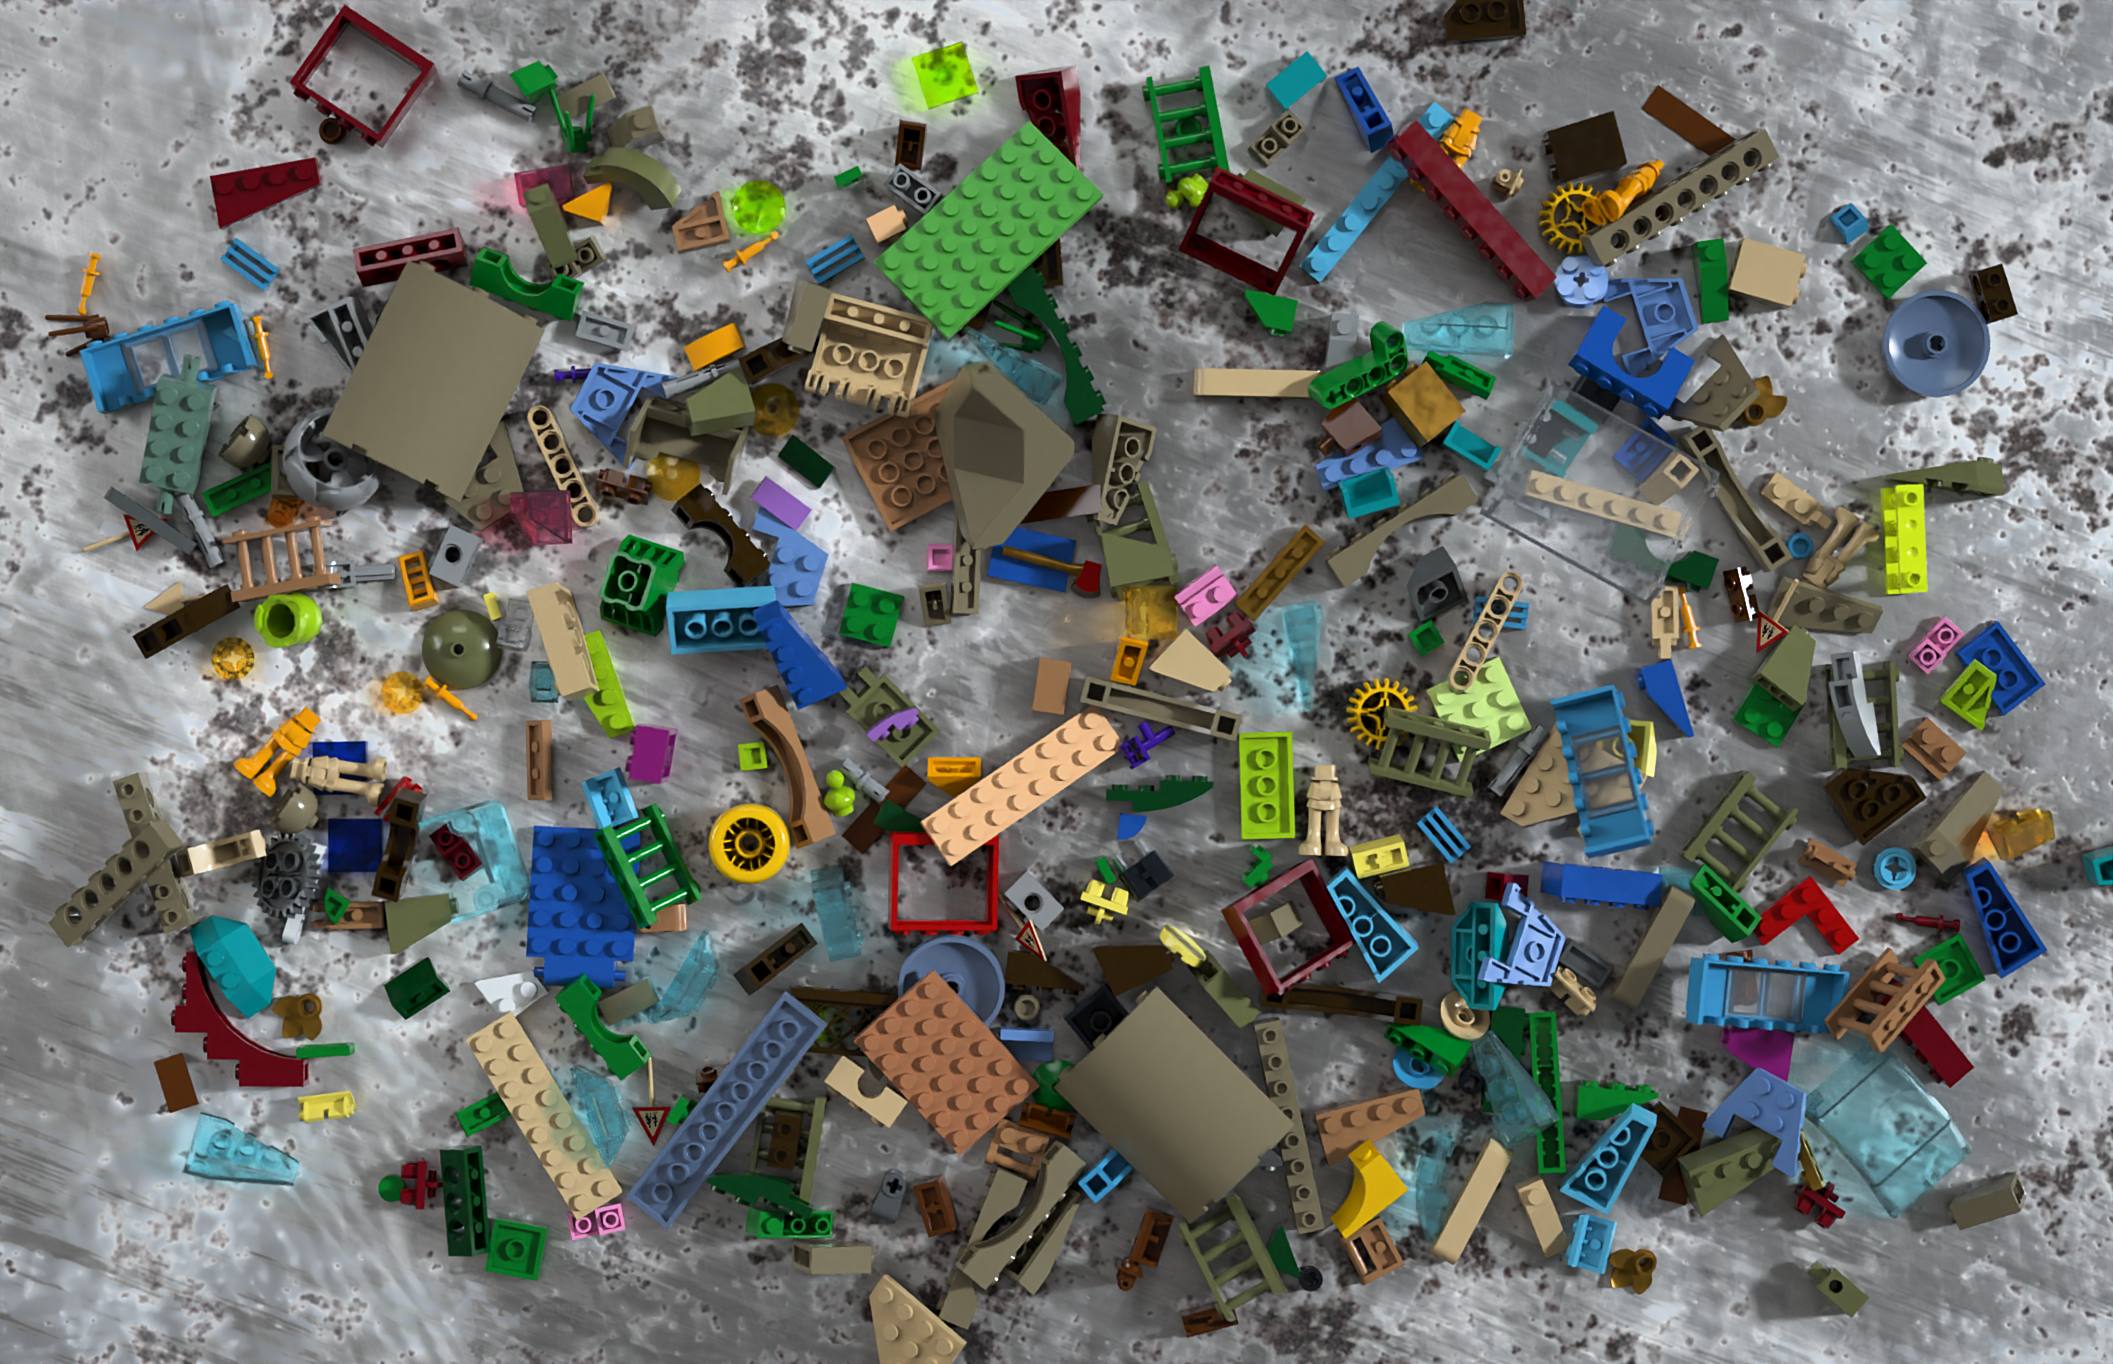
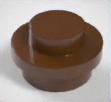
M327 118L319 127L321 139L330 145L339 144L346 136V129L337 123L339 121L337 118Z

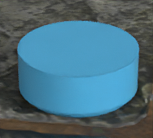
M1796 533L1786 540L1785 545L1793 556L1792 559L1802 560L1811 555L1813 541L1808 535Z

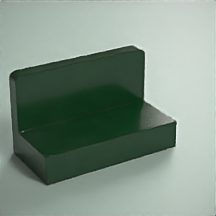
M426 957L384 986L392 1007L405 1020L450 992L448 984L437 974L429 957Z

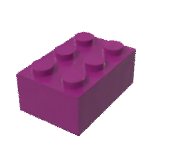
M639 724L637 729H632L630 745L634 746L633 754L627 757L625 772H629V779L659 784L669 781L678 729L652 724Z

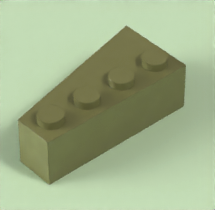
M1755 1127L1677 1158L1690 1204L1701 1216H1704L1774 1169L1775 1167L1771 1165L1781 1146L1782 1140L1759 1127Z

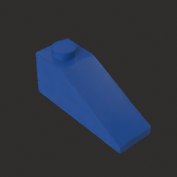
M1359 66L1334 77L1355 125L1370 153L1386 147L1385 145L1394 137L1392 124Z
M1664 660L1637 668L1638 675H1635V682L1638 690H1643L1644 695L1684 737H1694L1672 660Z

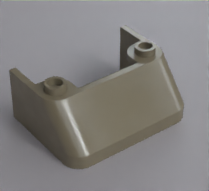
M661 397L647 398L630 429L623 467L628 468L634 456L640 460L649 461L656 458L660 452L710 466L709 473L716 481L724 482L722 495L727 496L738 470L749 426L691 436L689 427H684L681 415V412L685 410L686 404Z

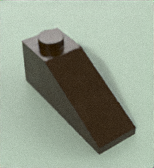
M800 923L738 970L733 976L750 996L818 943L803 923Z

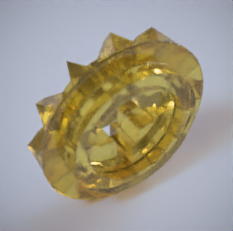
M229 637L221 640L214 647L211 660L213 668L220 676L230 680H237L247 676L254 667L255 654L251 645L242 638ZM232 649L236 655L244 656V658L236 662V670L232 662L223 661V659L231 656Z
M399 671L389 675L383 682L380 696L384 706L398 714H407L420 706L424 697V689L421 681L414 674ZM406 683L405 691L412 698L402 697L397 703L398 694L392 688H402Z

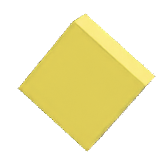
M497 592L483 595L491 620L497 621L506 618Z

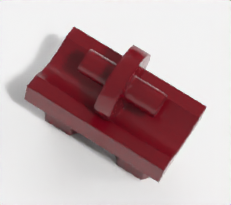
M1235 611L1226 619V622L1231 627V630L1223 635L1217 626L1206 632L1210 643L1209 647L1217 659L1225 653L1230 658L1238 653L1245 658L1248 656L1245 648L1252 644L1249 636L1256 632L1249 618L1245 619Z
M416 1158V1161L401 1163V1178L415 1179L414 1188H400L399 1201L401 1204L413 1205L416 1209H424L425 1187L428 1188L427 1197H436V1188L443 1187L442 1180H436L437 1170H429L428 1179H426L427 1161L424 1158Z
M1830 1181L1826 1182V1186L1816 1190L1819 1193H1816L1807 1186L1803 1188L1797 1186L1794 1191L1798 1196L1793 1209L1803 1215H1808L1812 1207L1815 1206L1820 1211L1814 1222L1824 1229H1829L1836 1219H1842L1846 1213L1827 1200L1830 1199L1835 1203L1839 1198L1838 1195L1833 1193L1835 1184Z

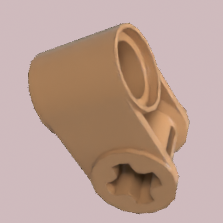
M675 903L656 912L658 921L651 924L650 927L640 929V931L645 933L688 930L686 903Z

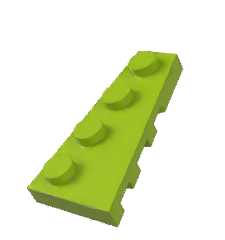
M602 630L586 634L584 636L599 692L584 696L583 698L610 739L632 732V729H636Z

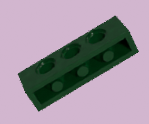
M457 1145L440 1149L448 1255L474 1257L491 1252L482 1145Z

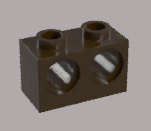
M2003 264L1968 275L1979 311L1987 324L2018 315Z
M776 1110L766 1167L793 1171L796 1163L803 1113Z

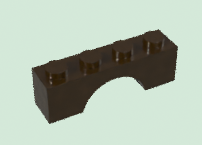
M701 483L678 500L671 509L688 530L704 528L715 532L722 538L728 551V561L723 571L738 588H744L769 567L770 562L764 551L756 548L750 541L749 534L737 526L733 521L731 513L727 509L722 508L715 500L712 491L704 488Z
M402 787L394 796L388 820L390 823L389 837L383 858L376 872L372 896L398 902L405 893L428 794Z

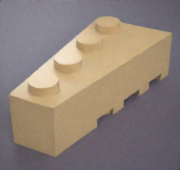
M557 581L526 591L548 655V664L556 679L554 686L557 694L568 701H573L599 692L573 592Z

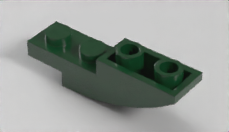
M1165 775V780H1159V790H1154V785H1138V790H1128V785L1112 784V789H1106V801H1132V812L1162 810L1181 805L1203 795L1214 787V782L1208 781V776L1193 775L1192 781L1181 780V775Z
M726 1171L711 1174L706 1182L711 1185L710 1189L719 1194L725 1195L727 1192L736 1196L734 1200L742 1205L749 1206L750 1203L756 1205L761 1196L764 1198V1203L778 1208L779 1205L789 1209L788 1214L801 1220L803 1216L809 1219L815 1206L791 1194L794 1183L768 1174L749 1171Z

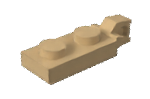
M1778 472L1773 474L1760 492V495L1801 525L1805 524L1811 527L1812 524H1815L1820 529L1826 530L1832 522L1831 519L1821 513L1824 507L1818 501Z
M1678 585L1650 586V636L1652 646H1657L1658 659L1660 660L1671 659V646H1676L1677 639H1679Z

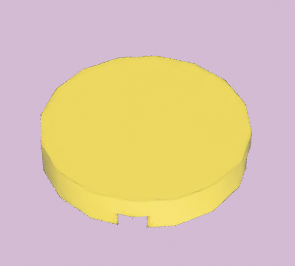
M1171 925L1163 927L1159 934L1162 943L1172 953L1175 954L1177 952L1182 956L1180 958L1182 959L1181 961L1196 968L1205 962L1206 955L1203 950L1189 936Z

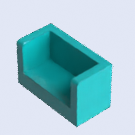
M1306 51L1265 85L1264 90L1282 112L1285 113L1291 105L1318 83L1326 80L1327 74L1310 53Z
M1459 421L1453 422L1439 445L1482 472L1489 471L1502 448L1498 445L1493 446L1460 425Z
M1388 467L1337 481L1343 509L1348 519L1400 505L1394 476Z

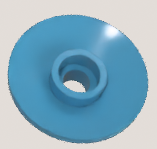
M1401 1047L1395 1053L1393 1069L1397 1078L1404 1085L1412 1089L1428 1090L1436 1087L1443 1080L1444 1075L1437 1073L1427 1063L1415 1059ZM1414 1068H1418L1422 1072H1417L1414 1070Z

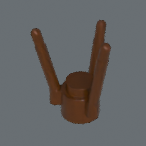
M99 314L91 316H45L46 320L86 322L81 327L61 329L48 333L50 337L85 332L87 339L92 338L91 341L65 353L67 357L79 353V350L86 349V344L99 340L105 343L104 338L110 337L107 319L105 316L100 317Z

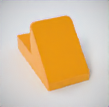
M1123 636L1118 639L1117 653L1110 674L1111 681L1136 686L1148 642Z

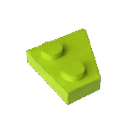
M1974 659L1940 697V701L1982 731L1985 726L1987 709L1990 707L1992 690H1994L1997 676L1986 666Z

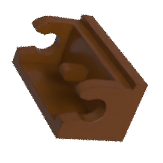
M183 1053L154 1061L170 1113L199 1104Z
M945 1174L938 1175L928 1181L926 1179L913 1186L928 1238L954 1231L960 1225Z
M1147 1206L1129 1254L1130 1260L1152 1268L1157 1267L1175 1216Z
M1218 1302L1180 1311L1187 1338L1239 1325L1235 1309L1232 1310L1236 1317V1320L1233 1322L1220 1317L1215 1308V1304Z

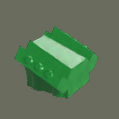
M628 534L620 543L618 552H612L598 594L599 597H602L600 605L601 620L656 637L664 629L663 618L667 615V593L674 592V588H676L677 583L680 581L678 571L685 564L684 553Z

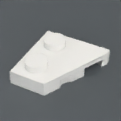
M534 970L482 979L475 982V985L499 1017L509 1011H512L516 1017L549 992L541 979L534 977Z

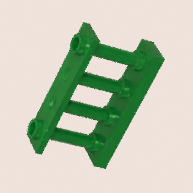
M1210 65L1199 67L1198 75L1194 76V79L1154 86L1152 76L1147 77L1146 85L1142 86L1144 101L1150 102L1161 164H1157L1159 179L1165 180V186L1171 185V175L1207 168L1216 170L1217 166L1230 171ZM1194 89L1197 92H1202L1203 101L1199 102V105L1164 112L1158 111L1156 101L1158 96ZM1200 115L1202 118H1207L1208 128H1204V131L1170 138L1163 137L1161 123ZM1201 142L1212 144L1213 154H1209L1207 158L1170 165L1168 163L1166 149Z
M656 803L642 809L644 818L617 831L610 824L592 833L639 930L657 922L656 912L683 899L686 900L688 905L702 899L700 887L693 880L665 823V815L657 807ZM650 827L656 841L629 855L626 854L620 844L621 840ZM662 851L668 865L639 879L636 877L632 868L633 864ZM673 875L680 889L657 901L649 902L644 893L645 888Z

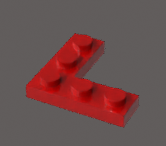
M1807 876L1759 914L1762 919L1752 931L1758 941L1765 946L1798 919L1806 915L1837 955H1840L1859 940V937L1811 876Z

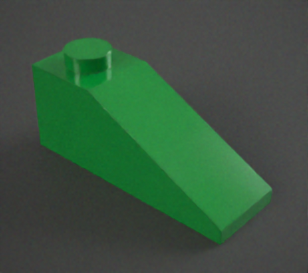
M1724 238L1698 241L1691 245L1701 323L1708 324L1728 321V275Z
M1706 864L1701 865L1688 883L1712 925L1731 943L1749 937L1762 919L1755 910Z

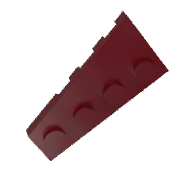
M316 157L210 176L219 229L221 230L230 227L231 224L240 220L243 221L260 211L268 210L289 198L292 199L322 185Z

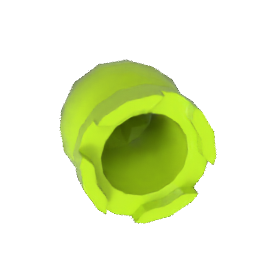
M301 593L270 595L262 604L257 606L254 616L256 631H260L261 636L266 640L264 641L266 645L274 648L306 644L319 634L323 622L321 609L315 600Z

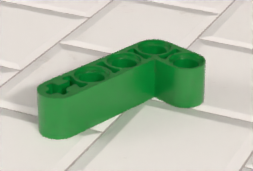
M1384 321L1377 322L1370 331L1372 350L1312 380L1308 387L1309 397L1325 408L1333 409L1401 375L1408 366V354L1403 333Z

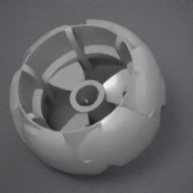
M335 407L323 408L308 414L304 419L297 422L290 431L283 449V469L293 491L306 503L314 507H326L330 511L349 510L364 504L378 491L388 467L368 456H364L367 470L365 475L355 484L352 477L344 469L347 465L348 457L360 453L343 445L340 448L334 447L324 452L311 442L313 436L324 431ZM321 461L318 467V476L326 484L318 481L305 468L306 462Z

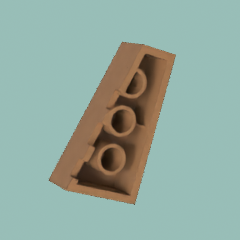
M1404 1087L1313 1111L1328 1167L1348 1157L1352 1151L1366 1140L1370 1139L1374 1143L1425 1115L1419 1089Z

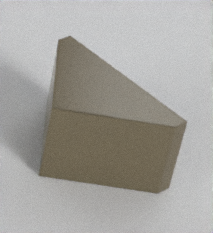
M946 582L918 585L925 627L950 624L951 616Z
M1293 900L1247 921L1260 945L1279 939L1303 925Z

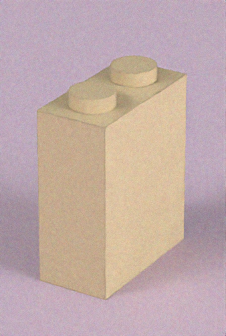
M1743 238L1738 242L1728 277V293L1787 309L1792 304H1796L1800 289L1797 288L1799 278L1802 279L1807 269V263H1804L1806 255Z

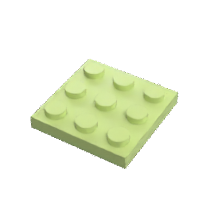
M1499 657L1483 663L1473 684L1465 691H1454L1448 685V680L1426 690L1439 719L1488 730L1491 738L1490 748L1532 729ZM1461 673L1454 677L1457 685L1464 686L1467 684L1466 674ZM1455 743L1451 745L1458 762H1462L1466 747L1465 745ZM1480 749V751L1476 752V755L1484 752L1485 750Z

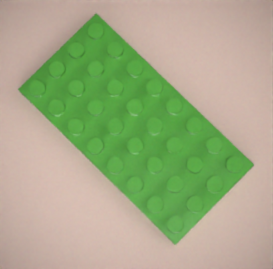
M1028 121L876 259L874 266L949 340L1103 198V194Z

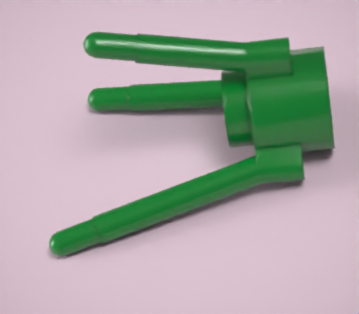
M550 88L549 94L562 132L563 142H565L566 151L578 153L587 150V142L592 141L591 127L595 94H590L585 131H582V127H572L569 111L567 110L564 111V122L554 89Z
M995 300L993 302L995 306L1029 328L1026 327L1024 331L996 320L994 325L1022 336L1021 342L1025 343V345L993 342L992 346L1021 350L1031 354L1033 350L1040 352L1047 334L1046 331L1041 330L1042 326L1029 321L1011 308Z

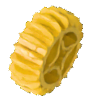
M1571 182L1567 183L1566 192L1562 186H1558L1556 188L1557 195L1553 192L1547 195L1551 202L1544 200L1541 204L1548 211L1542 210L1538 214L1540 217L1546 218V220L1538 223L1539 227L1547 226L1548 228L1542 233V236L1546 237L1550 234L1553 237L1548 241V244L1551 246L1557 241L1559 244L1556 250L1559 252L1564 246H1567L1566 252L1569 255L1572 254L1574 247L1577 254H1582L1584 250L1583 244L1580 239H1570L1561 234L1560 231L1571 229L1576 236L1579 235L1580 237L1586 233L1587 229L1585 224L1587 217L1585 215L1581 216L1577 222L1573 221L1564 224L1572 216L1570 213L1574 216L1583 213L1582 208L1577 207L1569 198H1578L1585 201L1590 196L1599 198L1601 195L1599 191L1591 195L1590 193L1593 189L1591 185L1585 191H1582L1583 184L1581 182L1577 183L1575 190ZM1561 201L1564 206L1562 208L1564 218L1555 224L1554 212L1556 206Z
M1384 678L1382 686H1380L1378 679H1373V688L1370 687L1368 682H1364L1363 687L1366 690L1364 693L1358 688L1355 689L1359 699L1349 698V701L1355 704V708H1346V712L1354 713V717L1347 718L1346 722L1356 723V726L1350 728V732L1354 733L1358 730L1361 732L1356 737L1357 741L1367 737L1365 741L1366 747H1370L1372 742L1375 741L1376 750H1380L1382 742L1385 745L1387 736L1383 735L1386 726L1384 721H1380V717L1375 714H1369V711L1376 712V710H1380L1379 707L1381 706L1384 707L1385 711L1386 706H1389V693L1399 700L1403 710L1415 711L1418 709L1417 705H1408V702L1414 700L1413 695L1406 698L1403 696L1408 691V688L1403 687L1400 691H1397L1399 682L1394 681L1392 686L1389 687L1388 678ZM1381 692L1375 707L1362 708L1363 703L1369 696ZM1361 715L1371 717L1374 720L1375 735L1364 727ZM1404 730L1400 732L1399 736L1401 735L1406 740L1409 739V735ZM1399 738L1397 740L1396 746L1401 745V741L1399 740Z

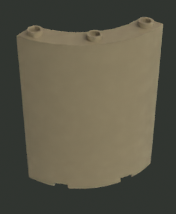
M408 260L322 435L364 456H368L442 495L461 502L545 330L536 325L537 319L524 313L520 316L490 300L488 292L478 287H474L471 290L434 272L435 267L424 261H420L418 265Z
M1156 987L1150 993L1144 990L1135 1000L1138 1005L1107 1036L1102 1033L1092 1043L1095 1047L1072 1069L1067 1066L1057 1076L1060 1081L1054 1088L1191 1224L1209 1209L1208 1205L1213 1201L1217 1203L1260 1162L1257 1156L1260 1155L1262 1157L1269 1148L1273 1149L1295 1124Z

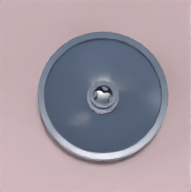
M1944 290L1925 291L1906 299L1891 313L1882 334V355L1889 373L1903 388L1924 397H1945L1966 389L1981 375L1989 358L1990 333L1981 312L1963 296Z
M947 934L924 941L908 955L899 974V998L929 971L934 969L987 1027L996 1018L1004 1000L1005 981L997 958L985 945L967 936Z

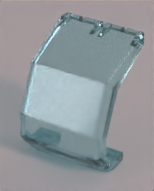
M1868 1042L1806 1097L1804 1119L1807 1118L1833 1144L1866 1182L1885 1211L1892 1218H1899L1915 1202L1931 1190L1935 1184L1948 1175L1953 1168L1966 1159L1972 1151L1947 1111L1916 1075L1888 1048L1883 1053L1873 1051Z

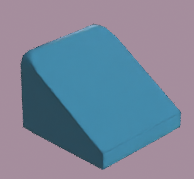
M1852 203L1829 217L1847 244L1869 229L1867 219Z

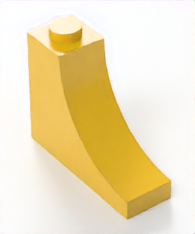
M1370 1139L1366 1140L1348 1155L1354 1168L1353 1185L1343 1205L1330 1217L1345 1239L1409 1190Z

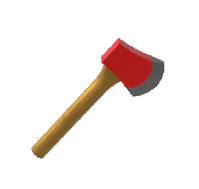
M1004 545L1002 552L1004 556L1065 572L1076 577L1077 579L1072 584L1071 589L1077 595L1083 598H1097L1101 595V564L1085 560L1084 564L1068 563Z

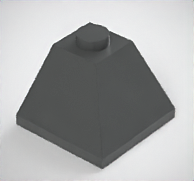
M1443 546L1419 558L1406 587L1418 619L1422 624L1467 601L1468 597L1456 564Z

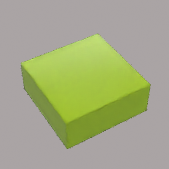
M765 741L738 744L741 771L768 768Z

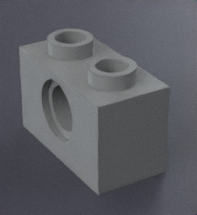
M450 525L449 529L445 528L439 538V543L442 545L438 554L434 552L430 558L428 567L431 570L429 574L455 586L463 587L483 542V538L453 525ZM456 547L460 552V558L452 563L448 559V552Z
M1028 870L1004 892L1007 896L1004 901L1015 912L1020 909L1026 915L1023 919L1026 924L1031 919L1034 928L1038 927L1041 931L1064 910V907ZM1030 895H1035L1040 900L1039 907L1034 910L1028 909L1024 904L1025 899Z

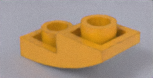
M732 323L705 335L683 348L694 371H701L720 359L732 356L744 349L746 345L736 323Z

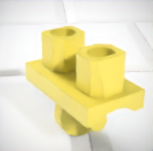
M1091 879L1086 891H1082L1080 898L1083 901L1100 906L1099 909L1091 906L1088 907L1087 914L1096 917L1094 924L1099 926L1102 919L1112 922L1114 914L1105 912V908L1126 915L1129 908L1126 905L1129 891L1115 887L1111 900L1101 897L1105 883Z

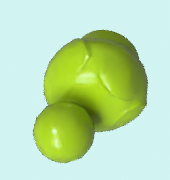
M1197 173L1192 178L1185 177L1180 179L1177 191L1168 190L1165 198L1167 206L1172 209H1178L1183 204L1185 198L1190 202L1191 207H1198L1208 187V183Z
M830 771L826 776V783L832 789L825 795L824 805L832 810L835 817L846 816L854 810L852 803L855 799V793L851 787L843 785L844 776L840 771Z

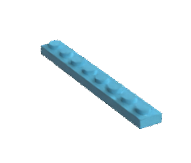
M1433 102L1418 122L1437 141L1455 118L1436 102ZM1389 156L1299 268L1320 284L1406 179L1408 174L1404 166Z

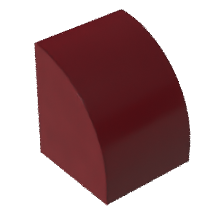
M1487 872L1485 898L1502 901L1507 883H1516L1521 888L1519 891L1527 897L1529 875Z

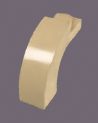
M259 829L177 851L176 856L182 878L266 856V843Z

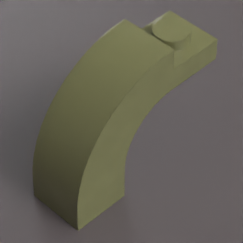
M609 147L604 157L598 156L593 158L583 175L587 184L616 181L629 185L640 193L651 210L673 208L683 190L676 178L661 163L642 152L623 147Z

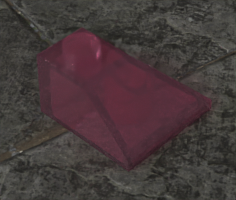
M570 490L510 493L511 520L532 545L573 544Z

